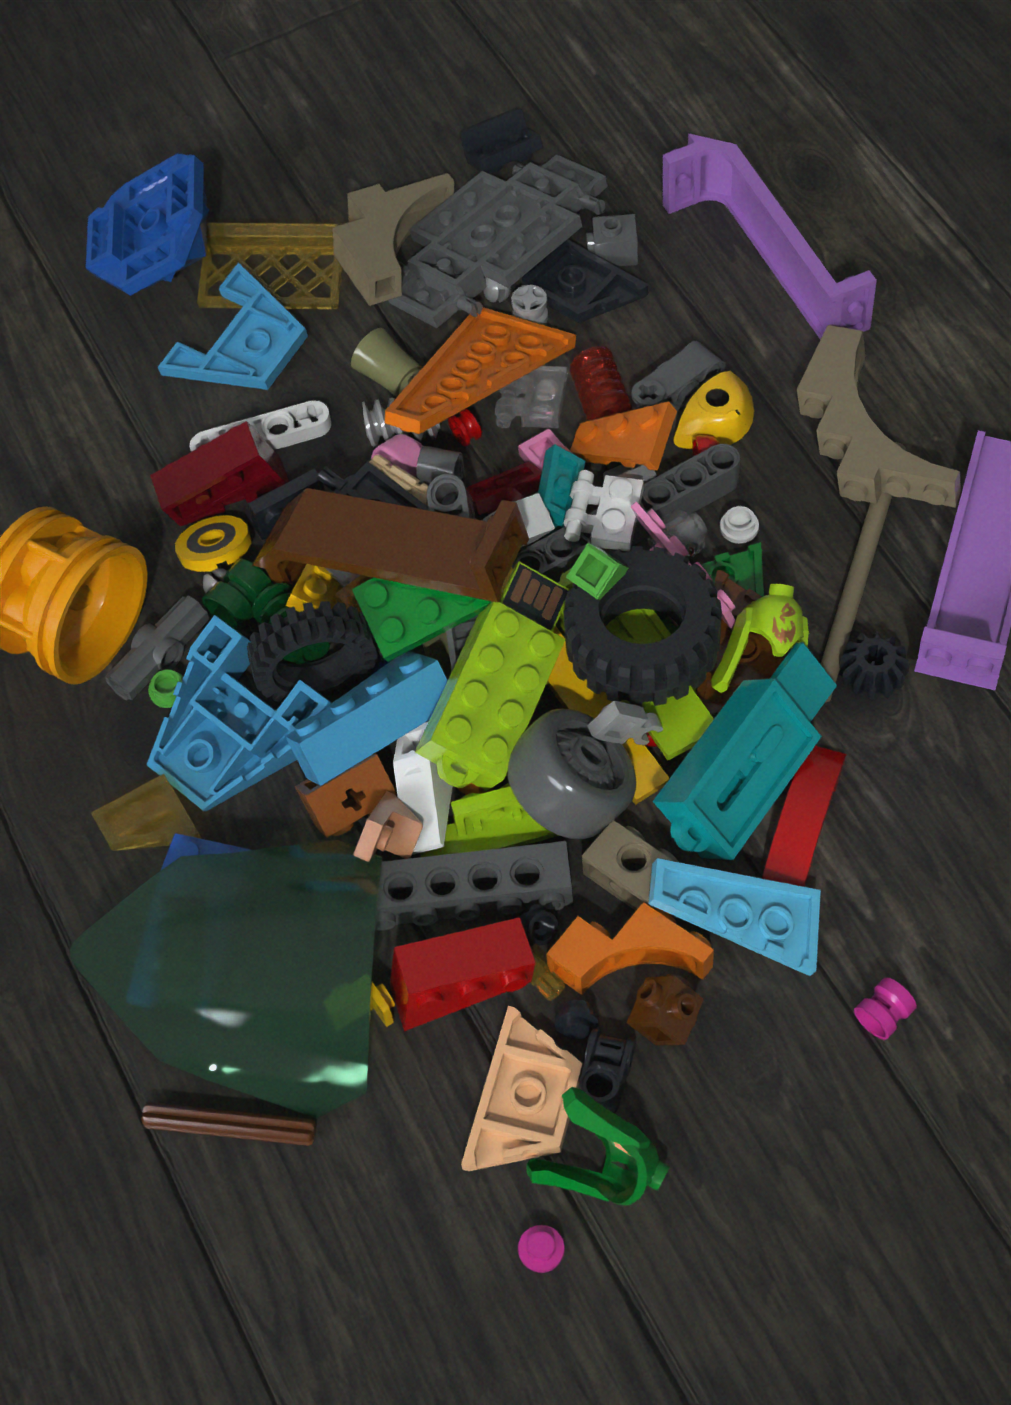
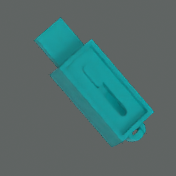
M803 642L794 645L770 679L742 681L652 801L672 823L671 837L674 838L678 847L683 851L697 852L701 858L733 860L822 737L810 722L834 691L837 684Z

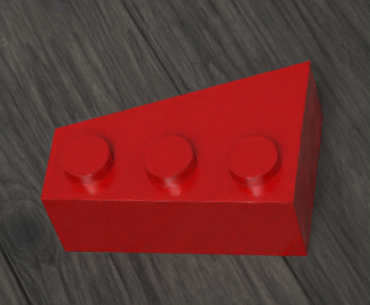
M520 917L394 947L390 988L403 1030L407 1031L502 993L517 991L531 983L536 962Z

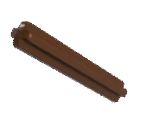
M154 1102L146 1103L142 1113V1123L147 1129L306 1146L313 1144L316 1134L315 1122L312 1119Z

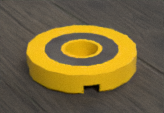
M231 515L215 516L203 519L182 532L175 542V552L184 568L196 572H210L218 569L217 564L227 561L229 565L240 559L251 545V536L247 524L241 518Z

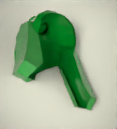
M576 1087L568 1089L562 1095L564 1110L573 1123L595 1133L606 1148V1161L603 1171L598 1173L564 1163L532 1159L527 1163V1174L531 1182L576 1191L607 1202L611 1201L617 1205L633 1204L640 1199L648 1186L657 1191L670 1166L659 1161L656 1147L639 1128L600 1105L582 1089ZM612 1162L624 1163L630 1171L620 1168Z

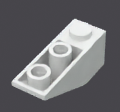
M428 722L423 723L397 739L393 760L397 796L423 824L412 855L444 847L453 788L443 779H440L437 774V764L415 753Z

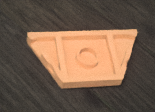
M508 1006L461 1163L462 1169L466 1171L560 1153L570 1119L564 1110L562 1095L571 1087H579L583 1063L567 1050H562L556 1046L554 1039L540 1029L538 1031L521 1017V1012L515 1007Z

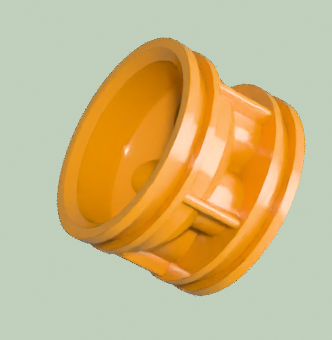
M39 507L25 513L11 524L0 537V649L11 654L30 652L35 658L37 665L43 671L69 684H81L92 679L112 661L129 638L137 622L147 588V566L144 556L137 548L123 543L112 536H103L88 529L79 520L53 507Z

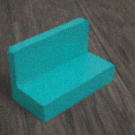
M556 444L546 450L538 490L555 527L554 530L543 537H547L565 527V514L568 509H571L573 501L570 496L572 485L578 480L579 472L584 470L585 460Z

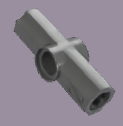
M183 596L155 625L148 623L138 630L132 640L131 650L105 676L107 684L124 700H133L156 673L167 669L172 670L176 667L183 656L184 646L210 620L208 612L192 597Z

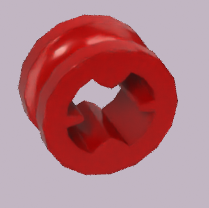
M468 409L460 411L459 417L453 415L448 418V424L454 437L464 447L470 444L471 438L478 440L482 437L481 428L474 415Z

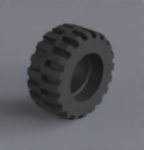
M633 546L629 552L621 553V550L618 549L608 553L629 569L600 600L574 583L573 588L567 592L564 611L565 642L568 660L573 663V671L580 680L584 681L587 679V687L599 695L604 691L607 693V700L612 702L614 700L621 702L622 699L630 701L632 705L643 707V702H653L654 706L667 704V698L674 696L678 700L688 695L690 685L693 688H697L706 680V672L713 670L717 661V652L720 650L722 608L721 601L717 598L718 591L713 581L706 579V572L695 563L692 566L688 565L689 558L679 553H675L674 556L667 554V549L654 547L653 551L643 550V546ZM635 609H651L671 617L679 625V628L672 635L661 641L649 644H636L619 639L609 632L606 626L611 620L624 612Z

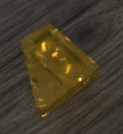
M164 774L91 812L112 851L170 846L175 833L201 839L199 832Z

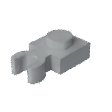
M615 700L606 705L600 714L587 725L593 739L623 744L629 738H633L636 744L647 745L650 741L646 732H661L663 730L656 714L645 713L641 706Z

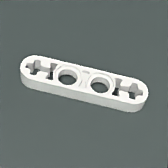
M308 401L197 433L191 439L190 450L191 452L196 450L199 446L212 441L245 421L255 429L273 450L315 439L325 435L330 430L331 418L329 409L320 401ZM316 416L318 421L311 422L310 418ZM298 420L300 427L295 428L294 421ZM277 424L288 426V429L282 434L275 435L269 432Z

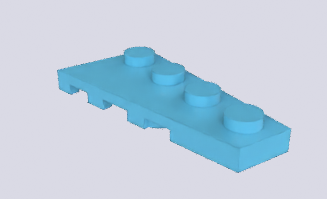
M659 858L652 863L649 905L808 976L816 972L821 890Z

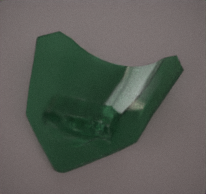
M339 840L234 853L181 856L146 881L82 933L71 946V961L116 1015L159 1061L214 1083L273 1102L311 1117L319 1118L367 1093L373 955L382 857L374 854L371 860L367 862L353 856L356 849L355 846Z

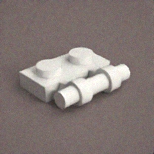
M588 470L580 471L578 480L573 483L570 493L573 499L571 509L566 511L564 526L566 527L565 539L576 542L580 539L581 532L591 533L592 545L599 548L620 549L621 551L629 552L637 522V517L631 505L636 501L639 505L641 504L644 480L605 475L603 487H596L592 484L594 474ZM587 504L598 505L596 515L586 513Z

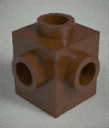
M667 974L662 977H646L637 992V1000L627 1024L654 1045H685L691 1029L696 1024L697 1015L704 998L692 990L690 983L679 975Z

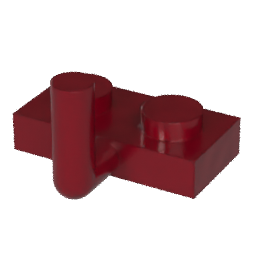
M528 461L466 487L471 494L474 511L478 515L483 513L490 514L497 510L501 500L515 502L536 494L539 490L542 471L531 461Z

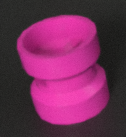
M884 977L874 987V995L871 998H864L854 1008V1014L866 1030L879 1039L886 1040L897 1029L896 1023L900 1019L909 1017L916 1009V1002L901 984L891 978Z

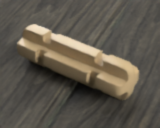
M375 455L369 462L428 506L427 484H418L419 479L395 464L390 466L391 461L381 455Z

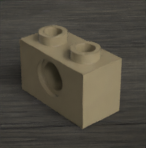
M615 820L604 829L582 855L583 874L635 911L643 902L649 905L652 863L657 858L674 862L678 861L667 850H657L645 842L642 834L631 826L623 827ZM630 863H638L643 868L637 871H630L625 866Z

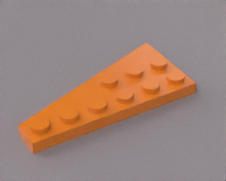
M483 307L481 313H477V317L471 314L468 315L385 410V424L398 427L405 432L421 434L575 348L576 335Z

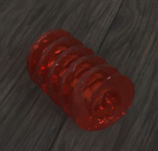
M602 346L591 347L582 351L574 358L570 365V374L579 399L582 402L583 410L586 413L587 421L633 410L632 405L629 404V397L625 392L626 389L623 382H621V376L619 371H617V366L610 349Z

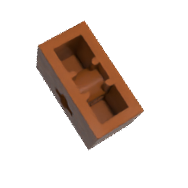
M376 753L322 786L308 779L295 786L315 827L325 837L342 835L354 826L353 822L366 815L370 816L386 791L397 796ZM348 789H352L349 792L351 798L348 801H345L347 799L346 791Z

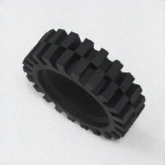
M321 601L318 609H314L311 602L303 604L304 611L298 613L294 606L286 609L287 617L285 618L278 613L271 616L272 625L266 622L259 625V633L253 632L250 636L251 642L247 644V654L258 691L262 690V694L267 698L273 696L274 701L281 702L288 696L299 680L317 690L327 699H329L328 692L334 691L337 696L345 693L344 685L351 688L359 684L358 678L366 679L369 675L368 669H374L376 665L374 659H377L372 633L363 613H358L357 608L353 606L346 609L345 603L337 602L331 609L329 601ZM323 642L345 644L339 651L319 661L306 664L279 662L294 650L307 645Z

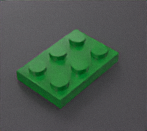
M372 578L352 589L382 656L387 662L477 616L492 603V601L378 578Z

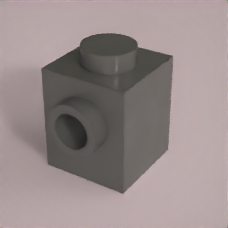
M635 214L592 217L593 232L586 233L587 250L616 267L638 265Z

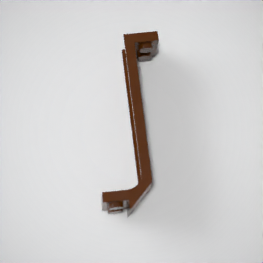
M306 488L285 506L252 566L265 568L273 584L287 583L291 584L293 588L306 564L498 603L501 598L500 589L522 544L527 545L529 536L517 502L501 500L495 514L490 516L488 521Z

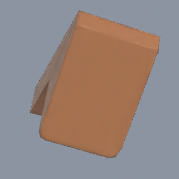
M386 791L368 817L353 856L369 862L376 850L379 849L383 852L386 850L402 858L409 859L423 824L395 794Z

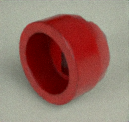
M709 435L694 436L692 440L693 457L712 446L720 444L719 441Z

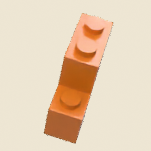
M645 902L641 904L613 940L603 926L596 922L589 924L578 916L546 954L548 972L581 995L598 980L625 967L639 964H663L684 969L704 979L713 968L714 949L703 935L696 931L689 933L677 925L676 920L671 914L658 908L654 909Z

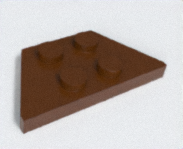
M717 570L715 587L717 591L722 589L736 608L731 613L736 621L737 615L748 604L762 596L750 588L745 590L730 580L729 574ZM722 618L720 650L717 652V661L713 670L706 672V680L697 687L696 693L711 715L718 714L743 680L770 679L785 655L783 657L773 656L769 641L761 634L749 632L748 643L728 689L723 693L718 692L712 688L711 679L722 660L732 630Z

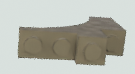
M448 173L386 192L380 184L347 193L349 223L333 227L334 256L369 306L402 296L401 267L396 259L397 253L405 239L410 235L409 229L454 194V180Z

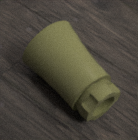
M377 328L369 332L359 342L351 358V367L355 371L371 378L396 397L423 368L393 340L384 328Z

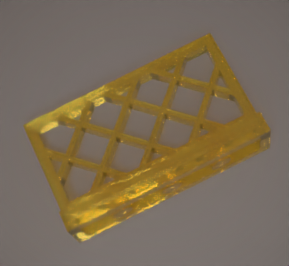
M207 223L206 257L202 259L197 299L199 308L243 307L222 296H208V289L219 280L224 282L226 279L225 275L231 272L239 262L285 309H338L342 266L335 256L334 262L324 270H321L313 261L320 255H334L333 227L342 224ZM213 254H228L232 258L219 270L212 264ZM252 254L263 255L266 260L254 270L244 262ZM286 255H297L301 259L289 270L278 262ZM274 266L282 275L268 285L259 276ZM308 266L317 275L303 286L294 276ZM288 281L298 289L290 297H280L275 292ZM323 281L331 288L330 298L314 297L310 291Z

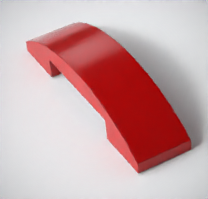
M815 746L797 770L781 812L762 879L805 887L813 863L816 846L847 754Z

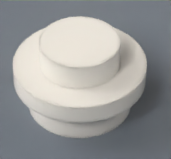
M743 506L729 509L723 515L720 522L722 535L733 543L751 541L755 538L759 529L757 517L749 508Z

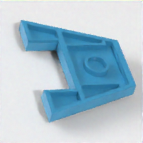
M238 262L221 284L219 291L222 297L243 306L207 354L177 342L158 366L162 376L268 390L308 337L306 329Z

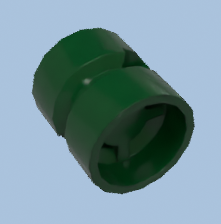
M238 559L226 572V575L223 577L224 582H216L202 598L204 607L212 617L216 615L239 632L253 618L252 605L254 600L264 589L274 585L259 567L252 566L253 563L245 559Z

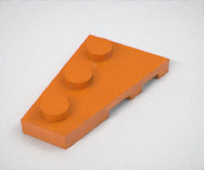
M668 401L580 423L570 451L588 463L608 465L615 461L621 462L624 467L634 468L636 464L645 465L648 470L658 471L677 410Z

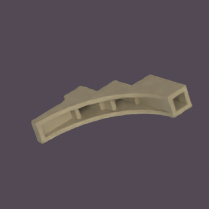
M827 325L798 385L797 395L801 415L816 419L822 418L816 430L820 455L833 459H842L837 470L840 496L853 501L877 504L883 492L895 497H906L926 501L933 505H945L956 508L961 497L960 471L930 463L905 451L885 436L868 416L858 395V379L866 357L863 331Z

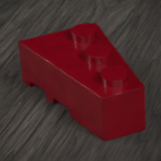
M247 421L231 428L228 432L199 446L196 450L167 464L164 468L150 475L161 509L179 526L224 513V506L246 499L248 504L257 499V495L270 492L289 482L280 456Z

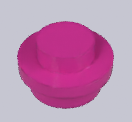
M533 1226L526 1230L519 1240V1257L522 1263L534 1272L544 1273L555 1269L561 1263L564 1256L563 1239L550 1226Z

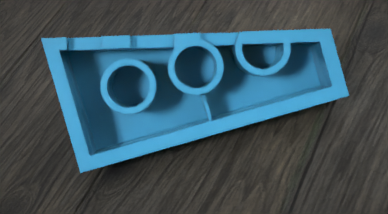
M408 651L393 659L315 716L308 717L297 723L295 730L285 737L306 778L322 786L430 720L448 680L438 660Z

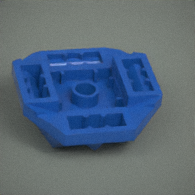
M177 153L125 183L109 198L103 208L98 207L88 216L86 269L96 277L131 296L162 280L171 282L176 272L206 257L207 216L209 209L203 184L204 163L195 155L187 156Z

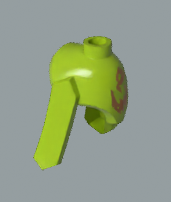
M770 584L769 595L751 602L737 615L725 653L711 679L712 688L720 693L728 689L748 643L749 632L764 636L772 647L773 656L783 657L790 647L792 649L796 643L803 642L808 648V621L806 617L802 616V610L798 602L793 599V586Z

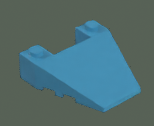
M216 615L212 617L190 647L186 658L189 664L182 682H177L173 693L176 696L169 717H164L147 762L148 767L205 812L296 761L297 759L285 736L295 730L297 723L308 717L315 716L333 703L317 690L299 680L277 710L238 681L250 665L247 644L251 640Z

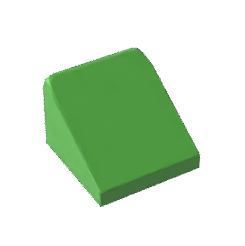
M587 543L566 578L600 600L625 575L629 568L599 547Z

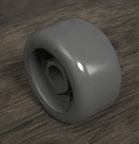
M555 709L544 713L536 719L518 739L508 764L507 777L509 785L522 808L545 829L570 839L590 838L603 831L633 800L636 791L635 769L630 756L622 744L592 738L587 725L594 719L593 717L576 710Z

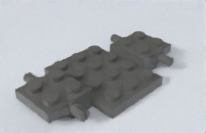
M557 154L541 166L531 162L526 166L517 163V166L515 165L512 169L513 176L507 181L481 171L409 229L412 240L425 247L408 260V266L397 261L401 267L402 296L388 300L389 303L435 328H438L458 310H463L477 317V313H481L483 306L482 303L473 300V298L486 288L484 276L509 288L582 227L580 215L576 214L580 209H587L597 215L600 214V211L603 212L605 202L596 198V196L608 187L606 176Z

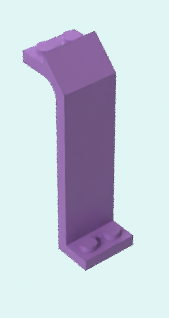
M688 133L687 146L663 154V206L669 214L706 200L718 201L724 204L820 340L827 325L863 332L870 329L877 281L873 274L868 270L856 276H849L843 281L836 283L736 144Z
M978 430L927 627H924L914 671L996 690L1011 628V441L985 436L986 432Z

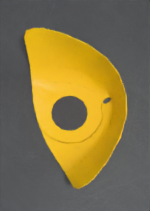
M731 371L721 372L705 382L687 403L673 438L674 444L683 449H692L693 437L699 435L713 436L720 444L731 445L739 441L749 431L754 417L752 396L746 384ZM713 389H722L728 393L730 398L724 406L714 407L707 403L705 399L706 394Z

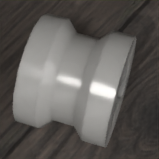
M524 285L517 288L511 297L513 316L545 325L548 320L547 295L545 291L535 285Z

